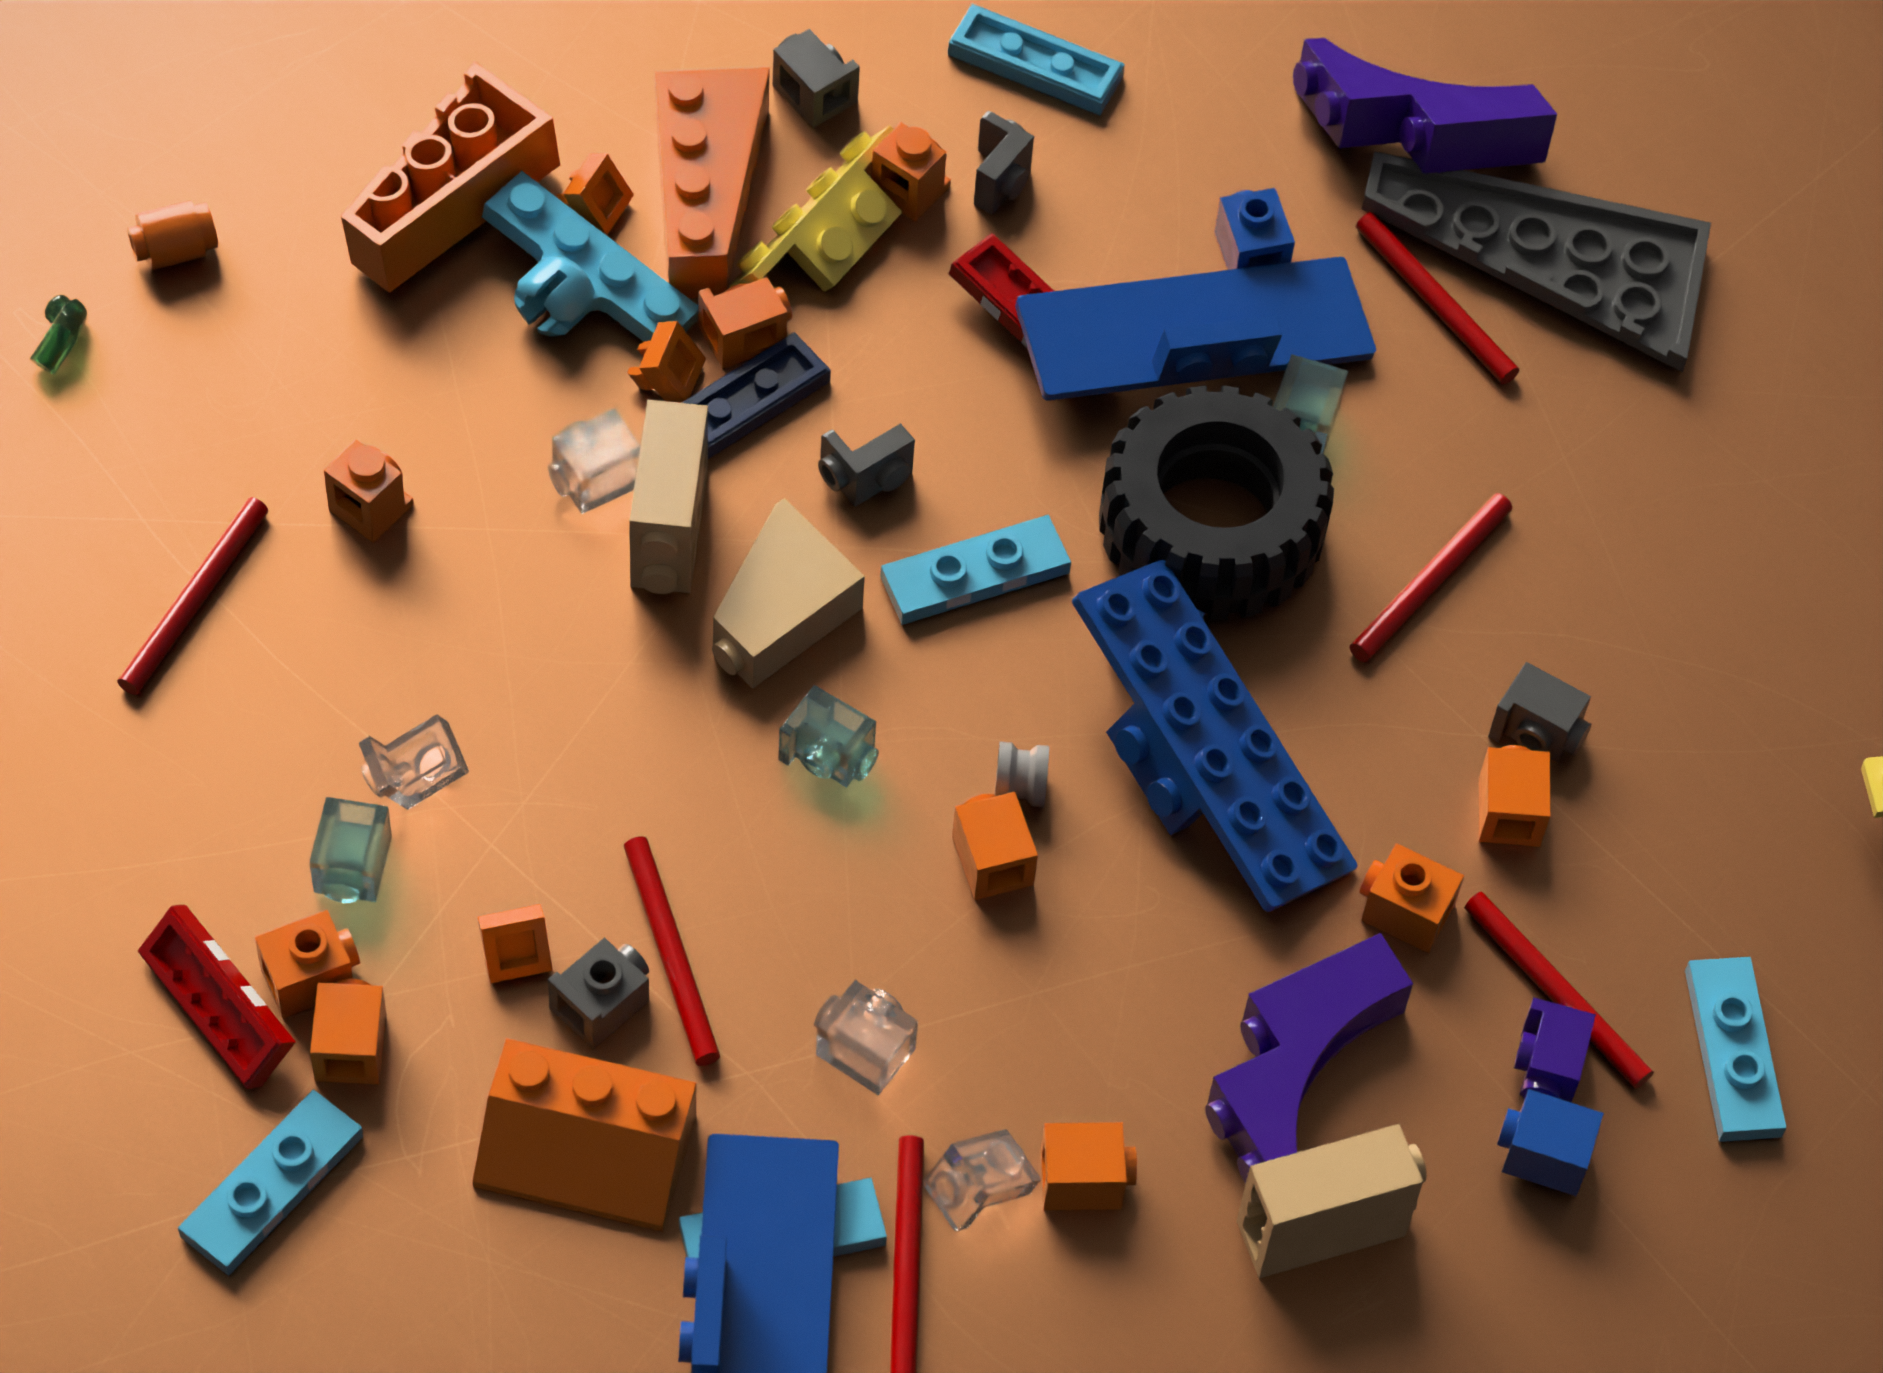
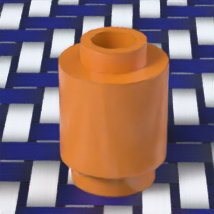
M191 200L140 212L135 214L137 226L127 228L136 262L146 260L151 271L206 257V250L219 247L214 221L206 202L193 205Z

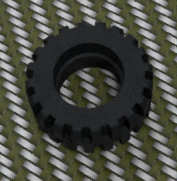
M1206 386L1191 387L1186 389L1185 396L1177 397L1175 392L1155 399L1153 411L1147 406L1140 408L1129 418L1128 427L1119 430L1112 442L1110 457L1106 461L1099 510V530L1105 536L1103 547L1111 562L1114 564L1120 563L1118 574L1121 576L1156 561L1165 560V566L1174 572L1196 609L1208 613L1209 620H1228V615L1232 612H1240L1241 617L1246 618L1262 613L1265 602L1274 607L1289 599L1293 587L1296 589L1306 583L1312 575L1314 563L1320 559L1333 505L1334 488L1331 485L1333 472L1329 458L1324 454H1320L1322 444L1317 436L1309 428L1302 431L1300 429L1301 419L1288 408L1284 407L1279 411L1272 407L1273 400L1256 392L1253 398L1240 395L1239 388L1222 386L1221 392H1207ZM1193 479H1221L1237 484L1251 492L1263 504L1268 513L1262 518L1243 526L1230 528L1212 527L1192 521L1179 513L1167 501L1164 493L1182 482Z

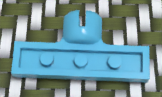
M523 171L517 174L485 203L482 218L538 261V264L518 281L514 302L518 312L529 325L535 322L544 312L549 311L551 317L537 328L539 333L551 337L565 335L589 312L597 310L610 315L643 342L651 340L658 322L678 321L685 331L697 322L698 305Z

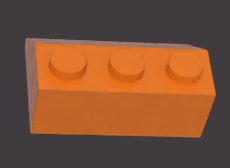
M506 1038L488 1094L472 1181L473 1187L663 1232L696 1120L697 1082Z

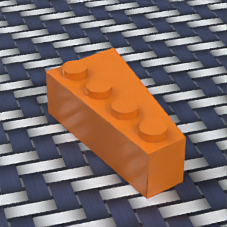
M474 62L465 72V83L455 95L447 93L435 107L436 117L422 133L414 131L402 145L404 154L392 167L384 166L341 215L351 264L389 293L486 221L482 218L485 203L521 171L536 182H539L561 165L553 117L477 62Z
M770 67L655 72L656 125L667 282L688 298H698V291L710 288L713 296L722 294L729 288L740 239L741 224L744 211H746L753 171L757 165L763 127L766 125L769 112Z

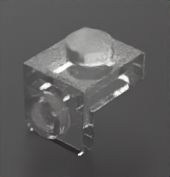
M438 714L387 745L382 744L371 736L358 742L366 764L361 766V771L370 789L378 797L386 796L407 810L469 773L449 722Z
M1003 1129L952 1143L925 1177L923 1185L953 1230L961 1231L969 1228L984 1208L1030 1195L1042 1179L1008 1130Z

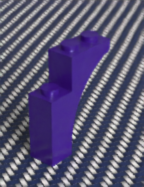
M1326 38L1304 39L1300 62L1296 63L1293 70V84L1296 93L1302 97L1316 116L1319 124L1325 128L1339 148L1401 143L1404 150L1409 153L1424 174L1546 162L1558 114L1533 84L1487 87L1455 85L1424 80L1371 64L1337 47Z
M1381 933L1248 994L1240 1029L1247 1047L1256 1057L1214 1076L1208 1103L1205 1106L1208 1122L1215 1135L1220 1140L1228 1139L1238 1155L1237 1165L1245 1184L1250 1166L1297 1153L1296 1125L1298 1110L1313 1081L1327 1063L1346 1045L1363 1033L1405 1013L1413 982Z

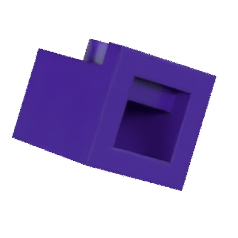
M1533 997L1522 1028L1521 1040L1514 1063V1069L1525 1071L1519 1095L1525 1099L1528 1089L1572 1102L1580 1082L1596 1014Z

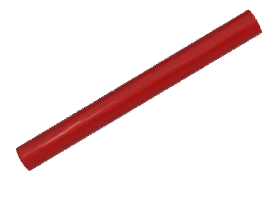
M1373 212L1362 216L1356 224V229L1502 385L1511 382L1519 373V368Z
M1495 493L1350 644L1349 649L1356 659L1367 662L1512 511V504L1506 496Z
M249 497L117 680L118 685L124 691L132 695L139 694L267 515L269 510L262 501Z
M643 836L634 837L625 842L623 847L695 1063L698 1066L710 1065L720 1058V1053L648 839Z
M1482 891L1472 896L1465 904L1464 909L1553 1003L1596 1014L1590 1042L1635 1089L1645 1084L1654 1071Z
M906 1135L898 1139L890 1373H916L924 1139L915 1135Z

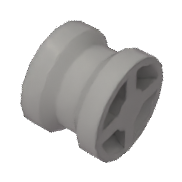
M1000 741L995 795L999 796L1015 792L1018 799L1026 800L1031 807L1044 808L1049 746L1036 745L1031 750L1017 749L1012 742Z

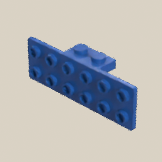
M1341 256L1020 295L1015 304L1041 395L1046 401L1370 360L1376 352V346L1348 263Z
M1156 561L1079 592L1072 599V604L1134 702L1106 733L1113 742L1117 754L1126 763L1146 795L1150 807L1159 816L1169 834L1173 835L1188 828L1204 814L1266 912H1271L1352 873L1358 866L1356 860L1174 572L1165 566L1166 561Z
M732 1134L709 1135L699 1258L685 1257L683 1298H696L694 1322L681 1321L678 1362L691 1363V1373H827L839 1144L836 1141Z

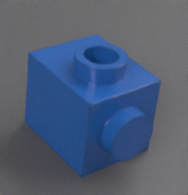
M1276 188L1259 191L1243 190L1231 196L1220 197L1214 233L1227 270L1290 263L1292 261L1295 241Z
M1528 1089L1520 1112L1508 1108L1500 1131L1497 1145L1508 1149L1502 1172L1577 1196L1588 1169L1604 1113Z

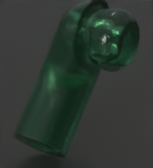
M63 294L52 297L47 303L44 314L51 325L29 357L33 363L53 375L56 374L76 344L87 320V310L83 303L78 299L71 300Z

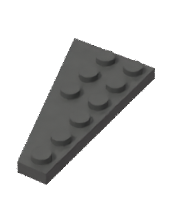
M1374 151L1362 210L1368 213L1373 212L1376 217L1683 372L1689 352L1711 227L1710 222L1465 170L1424 174L1413 159Z

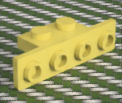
M889 125L872 137L866 131L855 137L840 153L845 160L842 166L836 172L831 167L828 168L808 186L806 192L812 198L802 208L797 204L793 205L775 221L771 228L777 235L767 246L763 241L758 242L737 262L736 265L742 272L729 286L732 287L740 283L749 284L762 279L788 252L824 292L834 287L902 213L896 204L864 171L872 162L873 150L894 129Z

